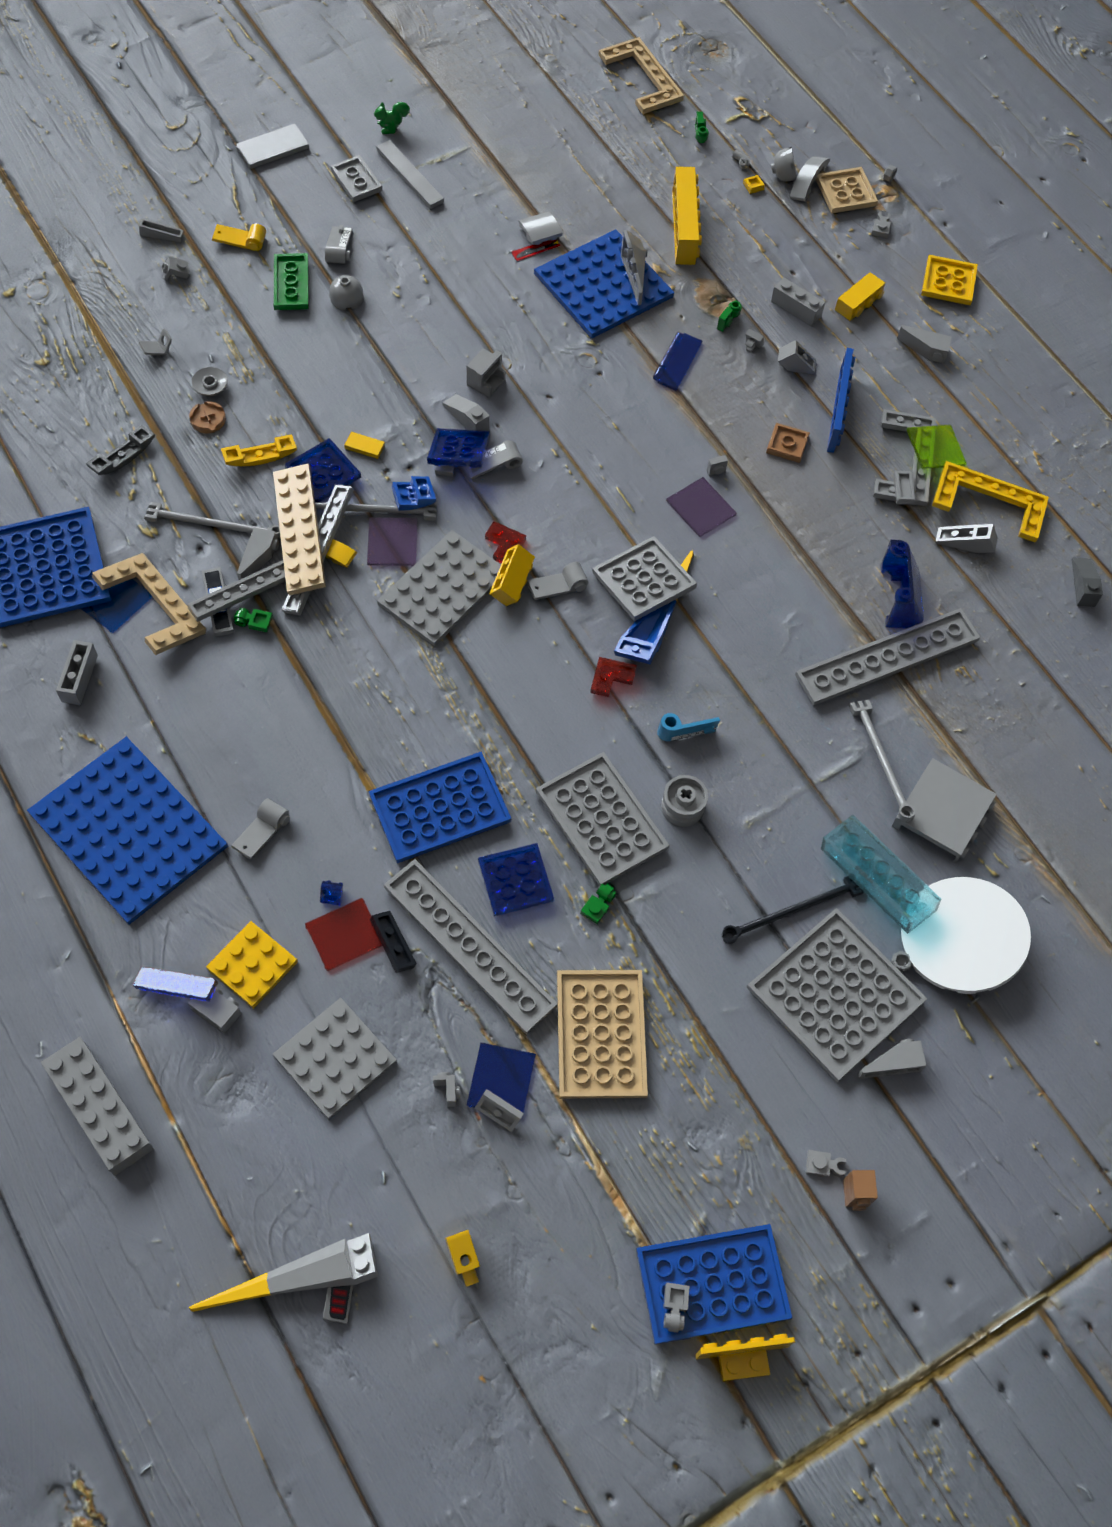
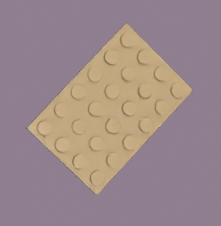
M557 970L559 1099L647 1098L642 970Z

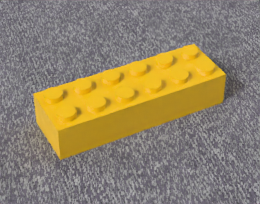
M675 167L672 189L675 264L695 265L696 258H699L700 248L698 246H701L702 235H699L701 223H698L700 221V210H697L700 206V198H697L699 196V186H696L698 185V174L695 173V167Z

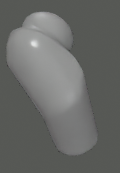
M735 150L732 157L739 161L740 168L747 169L750 165L749 157Z

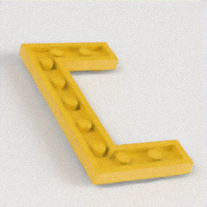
M948 461L945 462L932 503L933 507L949 512L957 487L960 485L1025 508L1018 537L1032 542L1038 540L1049 499L1048 496Z

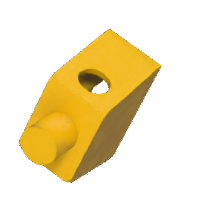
M469 1230L446 1237L445 1241L456 1274L462 1273L466 1287L478 1283L479 1280L475 1268L480 1267ZM464 1254L469 1259V1264L466 1266L462 1265L460 1259Z

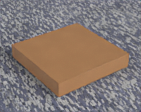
M776 423L766 453L800 463L810 432Z

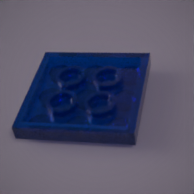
M437 428L427 457V463L435 466L482 467L490 440V431Z
M330 438L284 464L285 469L309 464L315 502H321L331 496L335 485L348 486L361 478V472Z
M537 843L478 858V864L494 916L554 901Z

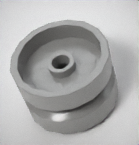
M679 775L672 778L666 784L661 802L663 815L669 822L680 827L692 826L698 823L703 817L707 804V788L703 782L690 775Z

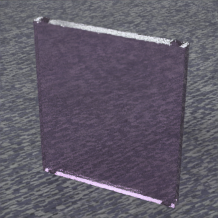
M704 477L666 499L699 537L737 514Z
M369 518L367 565L414 566L416 564L417 518Z

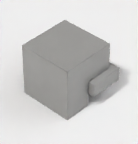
M482 348L466 366L467 385L490 398L506 380V370L500 368L502 366V353L496 350L492 354Z

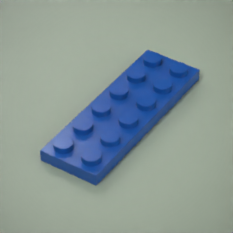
M846 348L839 373L827 452L834 453L835 447L840 445V435H843L845 424L842 421H845L847 415L846 408L849 402L847 394L850 393L851 389L849 380H852L853 370L851 367L855 363L854 349Z

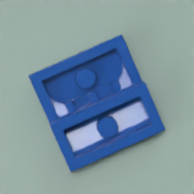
M411 476L410 482H392V491L398 511L418 509L436 502L429 476Z

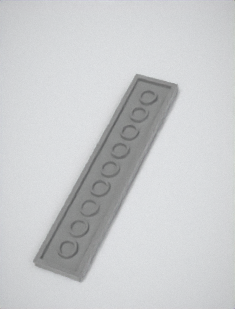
M959 608L798 670L795 676L814 706L979 641L980 636L963 610Z
M416 859L384 884L385 890L526 1035L558 1006L547 992Z

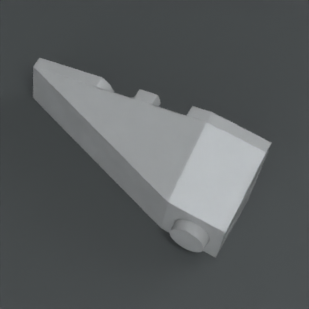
M623 230L621 258L637 304L641 305L647 248L643 246L641 239L629 231Z

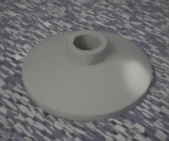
M216 367L202 368L192 377L193 389L204 396H213L221 393L228 383L224 371Z

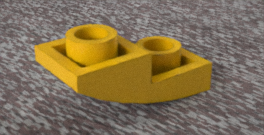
M333 539L326 558L331 559L335 564L348 567L357 552Z

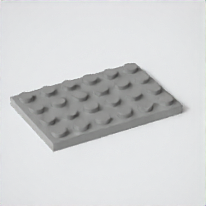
M451 530L377 600V605L435 647L490 593L501 564Z
M604 752L536 788L537 795L599 886L613 881L669 849L670 845Z

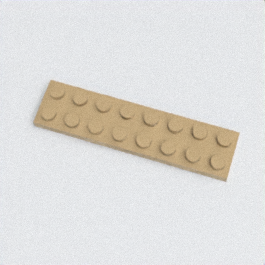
M309 464L275 471L273 476L287 593L290 596L324 588L326 584L311 468Z

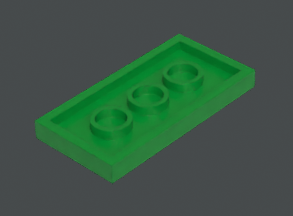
M308 253L274 254V310L309 309Z

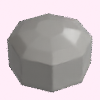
M889 165L884 171L883 179L891 182L898 169L893 165Z
M899 951L892 956L891 963L901 973L909 971L912 965L909 954Z

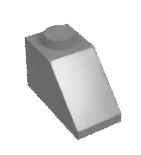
M797 340L779 348L778 362L787 371L806 374L815 373L816 359Z

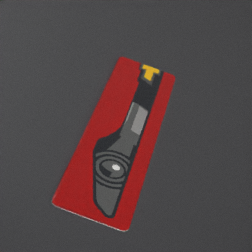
M557 239L542 242V244L530 245L511 253L516 261L559 247L560 244Z

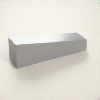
M143 218L139 225L140 236L181 242L184 235V230Z

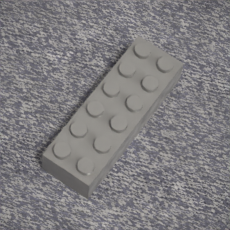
M78 1037L41 1062L108 1170L114 1176L154 1150L81 1037Z

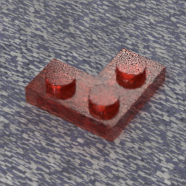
M493 521L485 534V539L499 545L493 554V559L502 563L507 549L517 544L523 546L526 541V535Z
M599 657L590 693L609 697L613 681L632 685L637 665Z

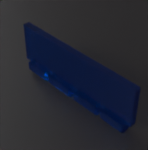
M677 332L654 373L653 379L658 381L659 384L677 391L703 341L686 333Z

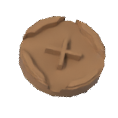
M207 401L201 405L199 403L191 409L189 414L192 427L200 433H214L220 430L226 421L225 411L216 402Z

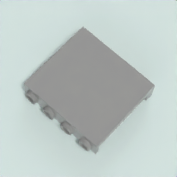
M932 758L906 801L915 808L913 820L904 823L897 815L892 827L897 830L900 829L901 825L955 855L956 857L953 862L956 863L960 857L964 859L970 848L967 847L968 842H974L978 835V832L975 830L977 827L982 828L987 819L984 816L986 811L990 813L996 802L993 799L996 793Z

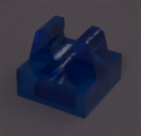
M330 880L322 881L320 902L340 906L343 897V883H333Z

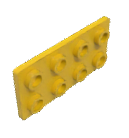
M778 1334L767 1341L764 1340V1337H755L744 1344H741V1340L727 1341V1344L718 1347L717 1343L704 1344L695 1354L696 1360L719 1357L723 1382L769 1376L770 1369L766 1351L788 1348L795 1343V1338H788L787 1334Z

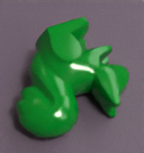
M381 102L374 112V116L379 120L377 124L384 127L381 133L394 134L402 123L403 117H407L410 107L405 102H397L393 105L392 110H386L384 103Z

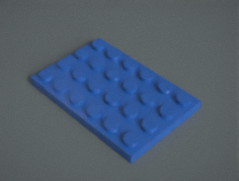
M482 751L368 791L397 864L505 825L512 820Z
M771 1224L636 1248L654 1345L792 1319ZM666 1283L690 1286L687 1312L679 1311L680 1315L685 1317L683 1331L671 1332L663 1326L665 1313H670L671 1309L663 1308Z

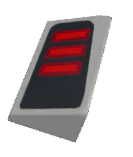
M354 1285L328 1287L323 1313L324 1321L348 1324Z

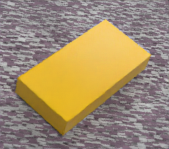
M351 432L344 447L347 450L379 459L385 447V442Z

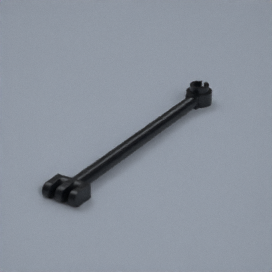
M854 873L844 877L845 885L744 925L736 927L728 925L723 929L721 936L724 938V942L732 944L737 941L741 934L847 892H850L853 898L865 893L866 890L864 887L856 889L862 883L860 880L852 882L858 878L857 874ZM726 934H731L733 938L726 937Z

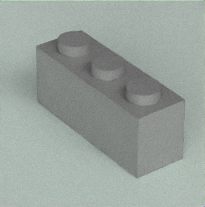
M786 278L781 279L774 286L771 302L810 326H813L822 317L825 306L824 301Z
M73 640L56 689L61 702L81 705L98 657L93 643Z

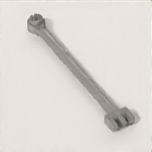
M155 502L149 503V508L146 511L147 514L144 517L146 521L158 523L159 517L247 533H252L254 527L277 532L276 538L279 542L281 541L278 525H274L271 528L268 527L267 529L162 510V504Z
M315 502L316 510H325L327 503ZM437 502L422 508L398 511L397 506L348 504L345 511L424 514V520L435 521L437 518Z
M864 700V705L862 701H858L857 707L854 702L849 703L852 715H860L898 802L899 819L904 823L912 821L915 816V808L906 802L868 714L872 713L873 710L870 701Z

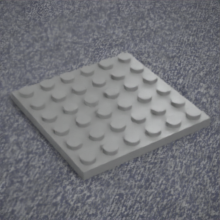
M837 908L747 985V989L836 1082L841 1080L927 1000Z

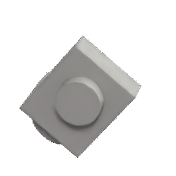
M169 256L161 267L164 279L168 280L171 274L187 279L189 276V263Z
M441 1072L437 1076H433V1086H446L447 1107H456V1100H460V1086H455V1075H451L449 1072Z

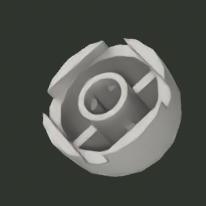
M792 147L780 150L774 157V163L771 164L772 173H776L778 179L784 182L794 181L797 178Z
M342 275L334 279L330 285L329 296L332 305L336 308L346 310V308L351 307L355 309L363 302V288L355 277Z

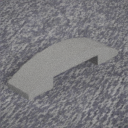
M813 156L804 164L795 180L790 199L806 201L811 193V185L819 172L825 170L830 162V158Z

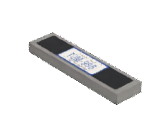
M220 567L202 571L206 595L225 587ZM229 608L211 616L215 637L234 633Z

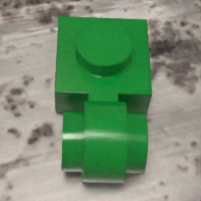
M697 111L695 138L699 143L707 141L709 131L706 128V119L703 118V112Z
M732 301L729 303L728 307L719 317L717 330L723 332L727 326L730 327L733 318L741 314L742 306L740 302Z
M239 608L234 615V623L239 627H245L248 624L249 629L268 632L273 615L271 612L253 609L252 614H250L249 610Z
M601 884L596 892L599 898L592 895L581 909L580 914L598 925L609 910V905L606 902L611 903L617 894L614 891L615 888L609 884Z

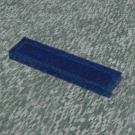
M142 967L133 986L139 990L210 1002L218 982L213 978Z

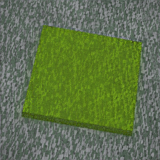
M951 425L908 427L906 429L922 469L942 468L946 461L960 466L967 464Z

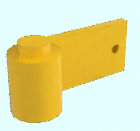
M217 224L212 241L259 251L262 249L267 231L260 224H252L249 231Z

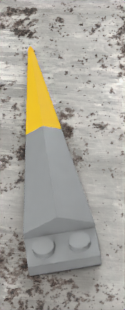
M367 1233L348 1241L343 1239L190 1306L189 1309L195 1312L264 1296L318 1288L356 1285L376 1278L378 1273L372 1238Z

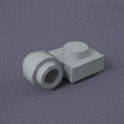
M673 1283L665 1284L663 1308L671 1309L670 1313H665L663 1326L668 1328V1331H683L685 1317L680 1315L679 1311L687 1312L690 1286Z

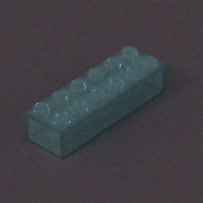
M854 815L823 837L821 850L907 934L938 910L942 899Z

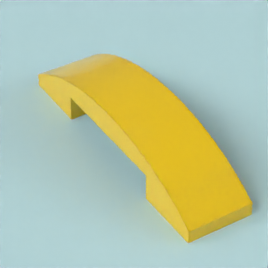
M292 434L275 437L274 443L240 449L239 445L221 448L225 464L230 466L261 465L279 460L297 451Z

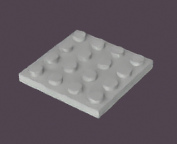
M654 536L592 568V573L634 621L697 588L696 581Z
M339 998L273 1053L275 1059L328 1120L333 1118L397 1063L395 1057L342 998Z

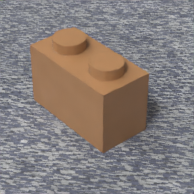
M852 1170L844 1178L846 1207H852L854 1211H863L878 1198L875 1170Z

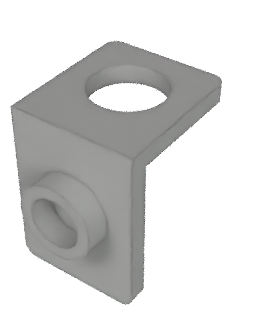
M162 329L158 341H139V345L145 355H167L172 338L166 329ZM164 336L166 337V345H164Z

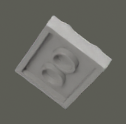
M360 155L330 166L331 172L353 202L383 191L382 185Z

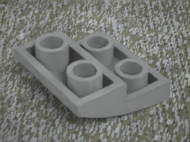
M549 211L519 220V227L526 232V239L532 245H539L544 241L556 240L558 237L563 236L559 224Z

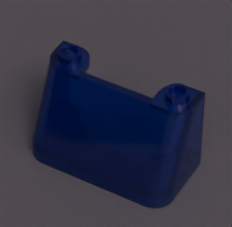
M890 539L880 565L881 573L886 571L891 575V581H900L901 588L895 592V603L890 614L885 618V627L910 628L922 623L924 620L920 571L908 543L903 540Z

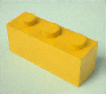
M869 272L838 298L835 311L849 321L859 317L865 308H869L876 299L879 300L883 296L885 282Z
M519 544L507 549L489 594L505 606L517 603L521 598L522 588L527 583L528 573L533 568L532 563L535 556Z

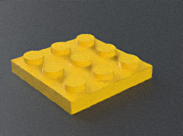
M928 255L921 296L971 305L978 264Z
M250 921L206 968L254 1009L298 963V960Z

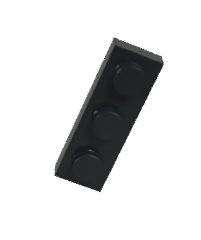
M391 911L372 915L370 921L395 973L414 968L417 963Z

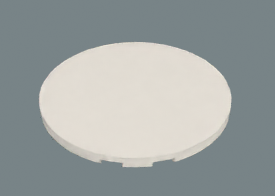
M954 877L940 880L927 886L912 899L903 916L901 941L904 951L910 956L912 967L925 980L941 989L957 991L963 994H976V992L991 991L1006 984L1020 971L1029 953L1031 932L1024 910L1016 899L1004 889L982 879Z

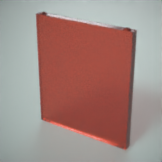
M363 898L305 923V928L308 930L327 971L382 946L370 921L371 914Z

